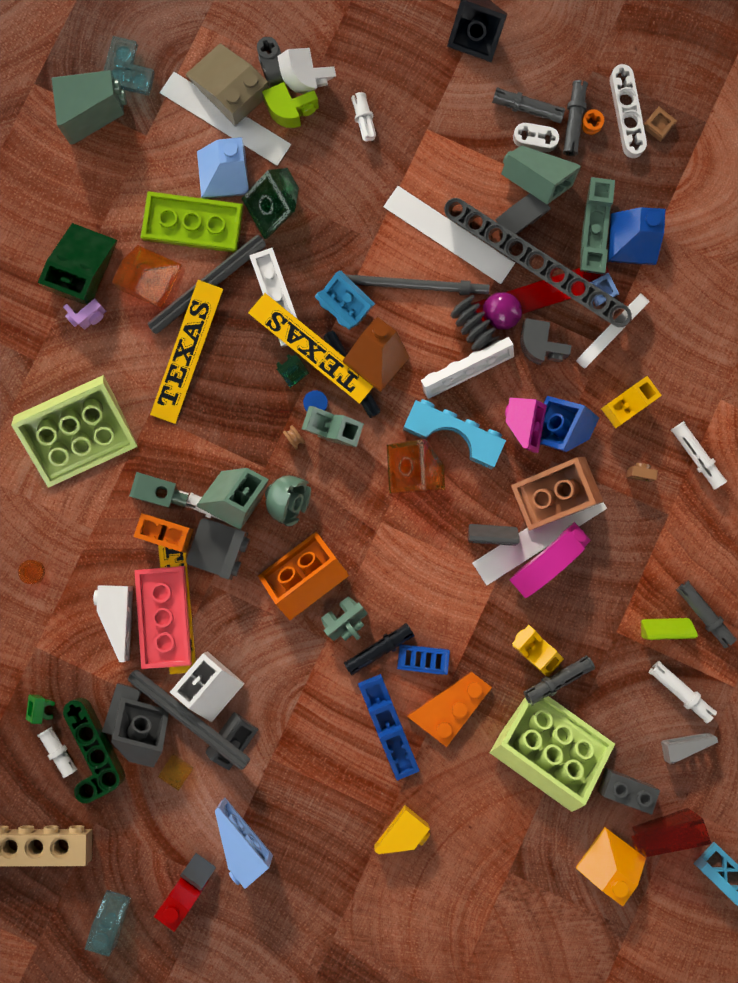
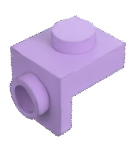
M95 298L78 313L68 304L63 306L68 312L65 317L74 327L79 325L84 330L91 324L95 325L100 322L103 314L107 312Z

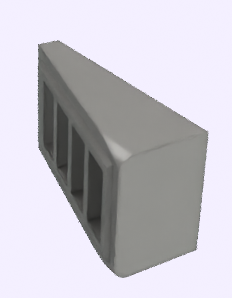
M710 733L661 741L664 760L669 764H674L718 743L717 737Z

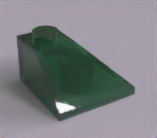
M288 168L267 170L241 198L264 239H268L295 212L299 187Z

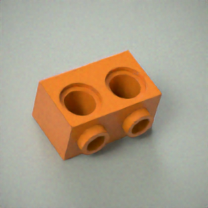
M141 513L133 537L186 553L194 529Z

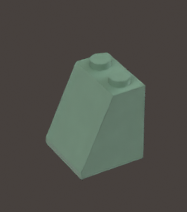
M111 70L52 77L57 126L69 144L79 142L124 115L123 105H127L125 91L121 90L120 81L114 78Z

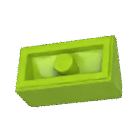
M689 618L641 620V637L643 639H694L698 637V633Z

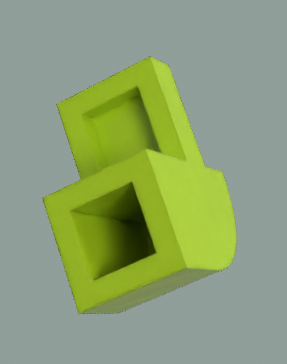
M284 82L262 91L264 103L270 116L277 124L286 128L300 127V116H309L316 109H319L318 97L314 90L293 99Z

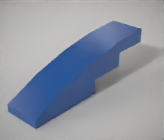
M379 674L358 683L396 780L398 781L419 772V767L382 675Z

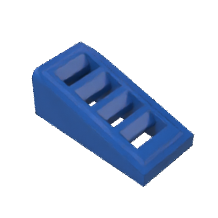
M401 644L399 646L397 669L448 675L450 650ZM407 650L411 651L410 665L405 664ZM417 651L421 652L420 666L415 665ZM426 653H431L430 667L425 666ZM437 654H441L440 668H436Z

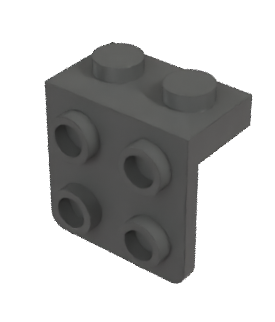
M206 518L201 519L186 560L187 564L217 574L219 577L232 580L233 576L237 577L242 562H239L241 553H245L250 541L247 538L248 533Z

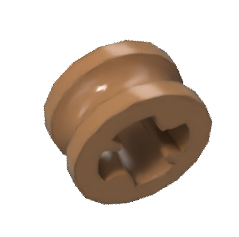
M293 425L290 426L289 431H283V434L295 450L298 448V444L305 443Z

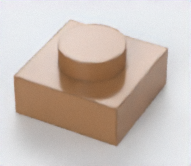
M636 463V466H631L627 469L626 478L652 482L657 479L658 470L650 469L651 465Z

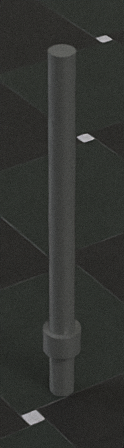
M345 274L355 285L459 292V295H469L470 293L489 294L490 285L473 284L471 281L461 280L459 283Z

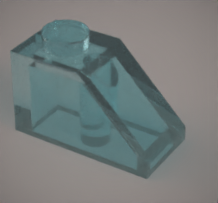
M109 890L106 891L92 923L85 950L108 957L111 955L117 945L131 897Z

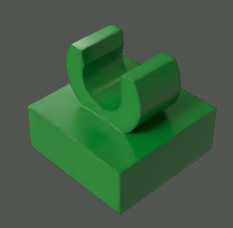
M29 694L26 720L32 724H42V719H53V715L45 714L44 709L48 705L54 706L55 702L45 699L40 695Z

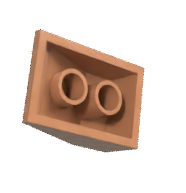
M576 457L511 485L529 531L603 503L585 457Z

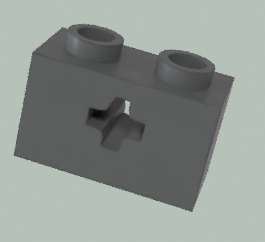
M605 768L598 788V792L603 797L651 815L660 790L652 784L609 768Z

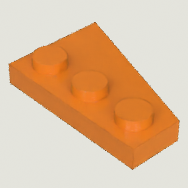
M471 671L447 687L446 690L425 702L424 705L409 713L407 717L447 747L492 687Z

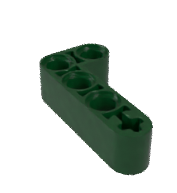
M77 698L69 701L64 706L63 715L92 772V775L79 782L74 790L75 798L79 802L87 804L106 795L122 784L125 779V772L106 733L102 732L103 727L91 703L85 698ZM80 706L82 711L75 714L74 709ZM87 718L88 721L79 724V721ZM85 726L93 730L94 735L92 739L84 735ZM96 749L104 752V761H99L95 757ZM107 772L115 774L116 783L108 782L106 779ZM85 784H89L93 787V795H88L85 793Z

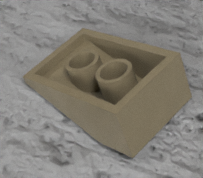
M221 43L186 73V77L234 126L264 101L262 91L269 89L268 81L251 64Z

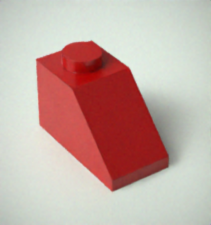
M181 877L157 910L154 918L175 932L209 880L200 891Z

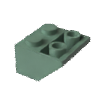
M248 468L221 471L197 503V507L241 530L263 498L269 479Z

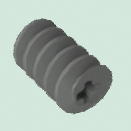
M472 295L456 305L450 316L452 319L458 318L455 324L457 327L464 326L461 329L462 335L469 334L466 338L467 343L474 342L471 349L478 351L491 345L500 336L492 337L496 329L486 328L491 321L481 320L485 312H476L480 304H471L475 298Z

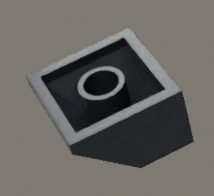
M461 0L447 47L492 62L507 13L491 0Z

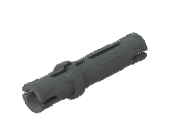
M575 80L572 83L571 101L567 105L569 115L563 149L564 155H568V152H570L569 156H576L579 152L583 112L587 108L585 98L588 87L586 81H583V85H581L582 80Z
M498 87L496 88L492 103L512 108L514 112H517V110L561 124L565 113L564 107L523 96L521 92L513 93Z
M689 580L684 582L685 584H681L676 591L679 592L706 625L705 629L713 633L723 648H727L728 644L731 646L737 638L723 623L724 619L715 614Z
M586 655L550 677L545 676L541 679L540 683L523 692L527 702L533 706L549 695L554 696L562 687L595 669L594 663Z

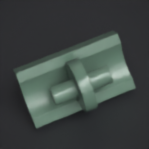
M348 596L339 604L345 612L341 617L337 619L332 611L321 617V621L326 628L323 631L333 641L340 636L345 641L352 635L356 640L361 638L357 631L365 626L361 619L368 613L359 602L356 603Z

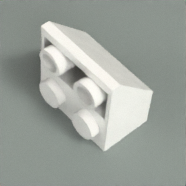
M207 651L199 657L170 693L188 709L212 722L245 683Z

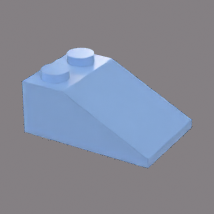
M224 798L216 808L215 815L227 866L230 870L229 875L237 885L241 884L246 889L269 869L273 854L229 801Z

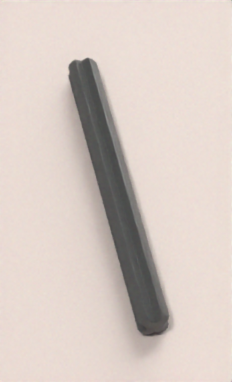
M259 235L254 236L202 278L201 281L217 286L250 259L249 255L258 253L266 246L265 241ZM196 284L148 322V327L153 333L158 334L188 309Z
M134 670L130 674L128 681L236 767L242 770L248 765L250 758L143 673L139 670Z

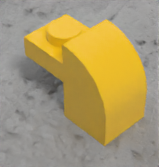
M646 376L602 407L601 410L616 429L662 395L649 377Z
M530 625L521 630L512 643L513 647L547 677L564 660L558 651L543 640Z

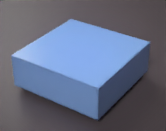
M609 273L590 282L612 297L619 295ZM604 296L594 298L593 301L596 307L606 302Z

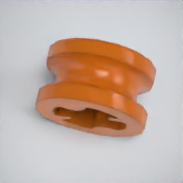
M595 109L587 111L582 119V130L589 135L598 133L604 124L603 114ZM590 118L593 121H597L595 127H593L592 123L588 124Z

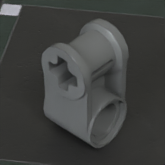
M263 37L257 43V52L265 79L268 81L269 88L284 82L277 57L281 54V51L275 39Z

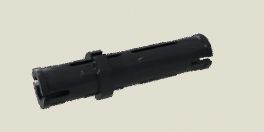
M405 623L390 634H384L382 639L345 661L344 665L351 676H353L390 651H396L398 646L415 637L409 625Z

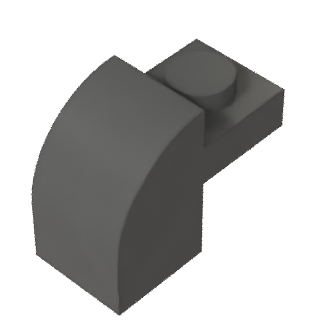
M526 318L522 324L520 345L523 354L528 360L541 365L545 360V356L548 357V360L554 362H562L563 359L566 360L570 356L572 345L547 341L550 322Z

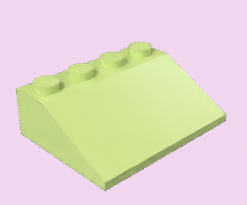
M104 375L15 415L11 424L48 488L137 447V443L117 399Z
M549 696L533 706L524 698L501 731L490 754L573 812L586 805L615 743Z

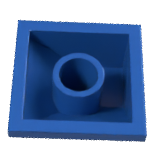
M640 207L611 213L608 262L656 265L664 236L665 209Z
M550 396L546 397L544 404L547 407L540 444L567 452L588 441L597 425L599 417L585 405Z

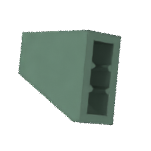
M521 145L506 154L503 160L504 167L501 175L542 202L549 204L574 185L581 166L577 163Z

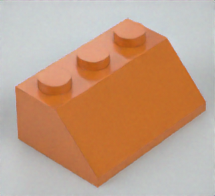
M317 531L258 575L276 606L289 620H292L350 576Z

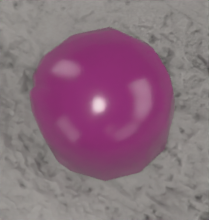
M506 292L494 293L487 298L483 305L484 319L490 320V324L494 328L508 330L517 325L521 319L522 306L512 294Z

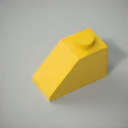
M404 805L375 843V852L385 854L415 850L418 844L422 846L429 838V824Z

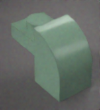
M309 406L302 430L334 443L357 447L364 423L344 415H334L317 407Z

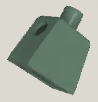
M136 472L129 496L169 508L171 503L185 507L189 493L175 489L176 483ZM159 488L167 490L165 498L156 496V491Z

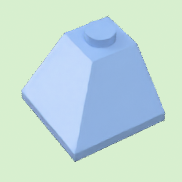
M242 137L219 139L197 151L201 198L212 199L250 195L246 154Z

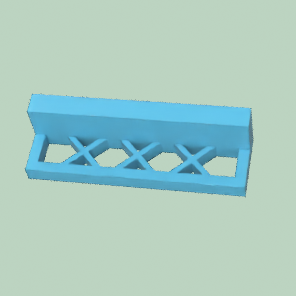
M713 842L693 864L738 906V891H736L738 890V885H730L727 878V872H738V864ZM715 851L722 856V867H712L706 862Z

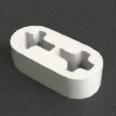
M521 123L515 128L513 141L518 147L522 145L541 152H551L558 144L559 134L552 127ZM522 131L527 132L526 140H523L522 135H520ZM546 135H549L550 140H552L550 144L545 143L544 138Z

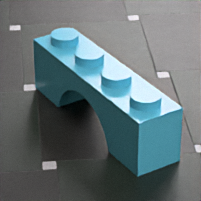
M422 399L421 402L415 400L403 427L404 431L424 440L437 431H453L466 441L469 448V460L491 470L495 467L506 442L505 439L501 438V433L491 429L488 432L479 428L480 425L469 419H466L465 422L457 419V414L446 409L443 412L434 408L435 405L427 400Z

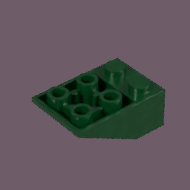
M72 223L48 257L38 284L49 292L87 305L96 296L118 240Z

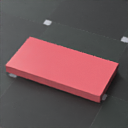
M185 566L134 570L141 669L192 665Z

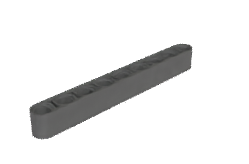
M452 198L445 204L444 212L450 220L612 325L625 327L631 322L632 313L626 305L459 198ZM456 205H462V213L454 217L452 215L453 208ZM481 217L483 220L482 226L474 230L472 228L473 220ZM497 230H501L503 233L502 240L494 243L492 241V234ZM517 243H521L523 245V252L518 256H514L512 254V247ZM537 256L543 257V266L539 269H534L532 267V260ZM557 269H561L565 273L564 279L561 282H554L552 280V274ZM578 282L584 283L585 292L580 296H575L572 292L573 286ZM597 296H604L606 298V305L602 309H595L593 306V300ZM624 309L627 311V319L623 323L614 321L613 315L616 310Z

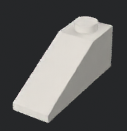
M98 585V590H95L93 596L94 605H97V613L119 662L129 661L133 586Z

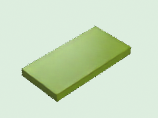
M148 191L141 239L143 241L235 253L238 250L244 206L240 203Z

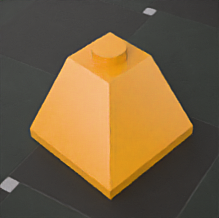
M604 827L577 864L576 869L601 891L621 906H624L638 886L646 857Z

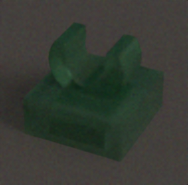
M288 354V360L281 365L278 362L276 364L278 367L276 370L290 388L309 374L296 354L293 356Z

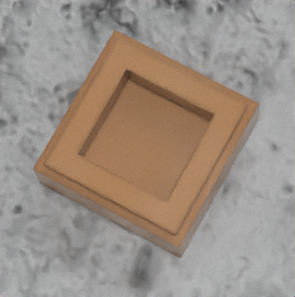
M658 106L643 125L648 133L661 142L676 124L677 120Z

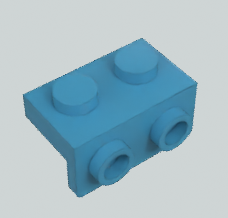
M341 270L336 272L326 287L315 295L321 307L332 313L337 318L338 323L349 330L359 325L375 305Z

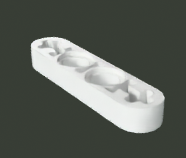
M620 64L612 71L610 86L624 154L630 158H637L644 152L647 140L634 73L628 65ZM619 73H621L623 77H626L623 83L624 88H621V78H617ZM620 96H630L632 103L630 105L622 104ZM628 117L633 118L636 121V127L628 128L624 123V119ZM635 133L636 135L634 136V142L636 145H640L637 150H635V148L632 146L630 147V144L633 141L632 135Z
M641 293L628 306L632 313V319L650 302ZM624 310L614 321L623 323L627 319V311ZM610 324L582 353L576 362L585 369L625 327H616Z

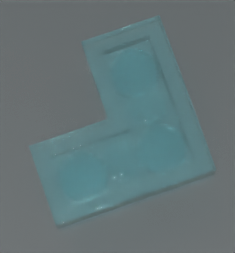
M113 36L103 71L111 70L114 78L119 79L122 90L149 96L155 75L154 70L133 64L138 47L136 41Z

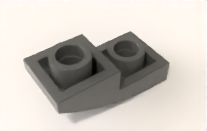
M528 194L495 220L517 235L528 225L535 223L551 208L532 194Z

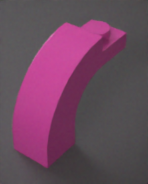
M575 522L572 523L544 551L521 567L510 579L511 583L526 599L564 570L585 550L584 547L591 540Z

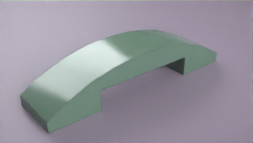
M595 177L590 179L581 239V272L605 274L608 254L606 246L615 180Z

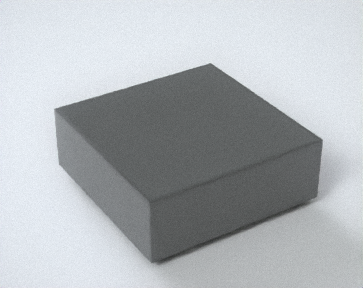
M195 853L180 877L201 891L216 867Z

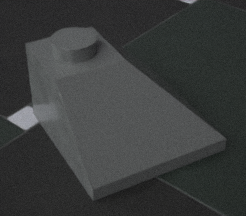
M121 697L111 743L129 762L154 767L163 751L169 713L161 707Z

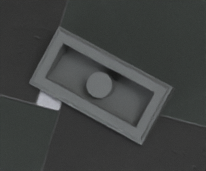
M469 524V543L509 546L519 544L520 539L517 527Z
M234 712L219 734L243 752L259 729ZM211 746L207 748L206 754L211 761L227 770H230L234 765Z

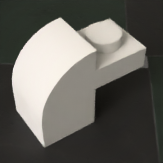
M310 48L288 49L277 56L284 82L296 93L305 94L315 90L317 87L326 86L329 80L336 77L334 67L313 68Z

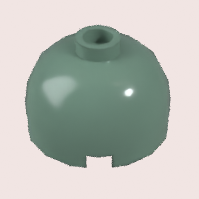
M288 475L282 476L270 484L265 491V502L271 517L286 526L295 525L300 520L296 518L300 510L305 513L310 501L311 487L307 486L309 482L300 477Z

